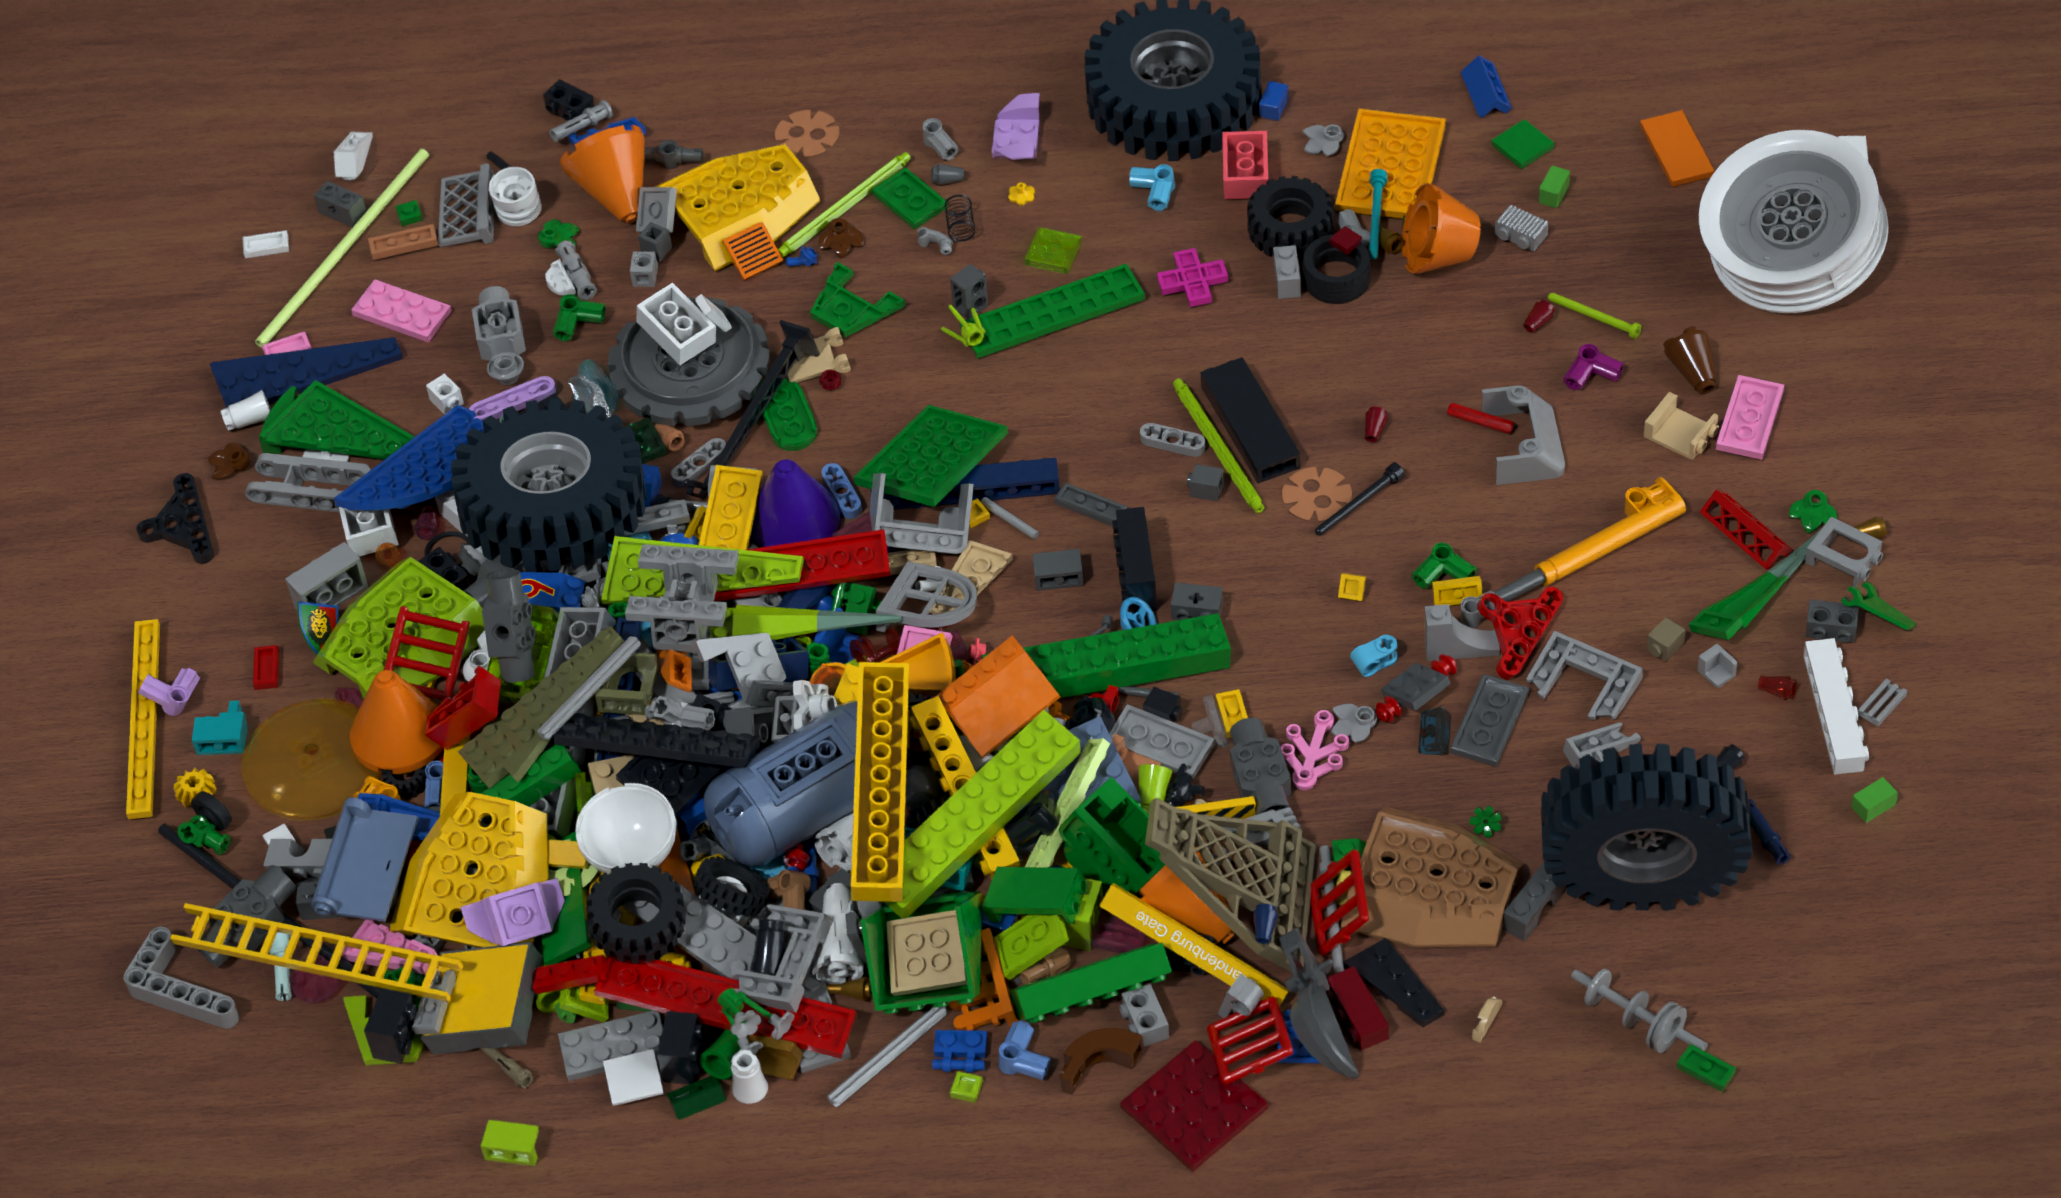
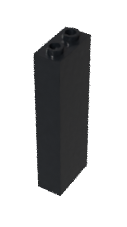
M1243 357L1200 372L1202 390L1257 484L1301 468L1299 450Z

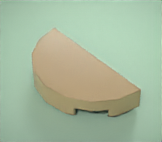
M1494 996L1491 999H1487L1478 1015V1018L1481 1020L1476 1029H1473L1472 1040L1479 1043L1482 1042L1503 1004L1501 999Z

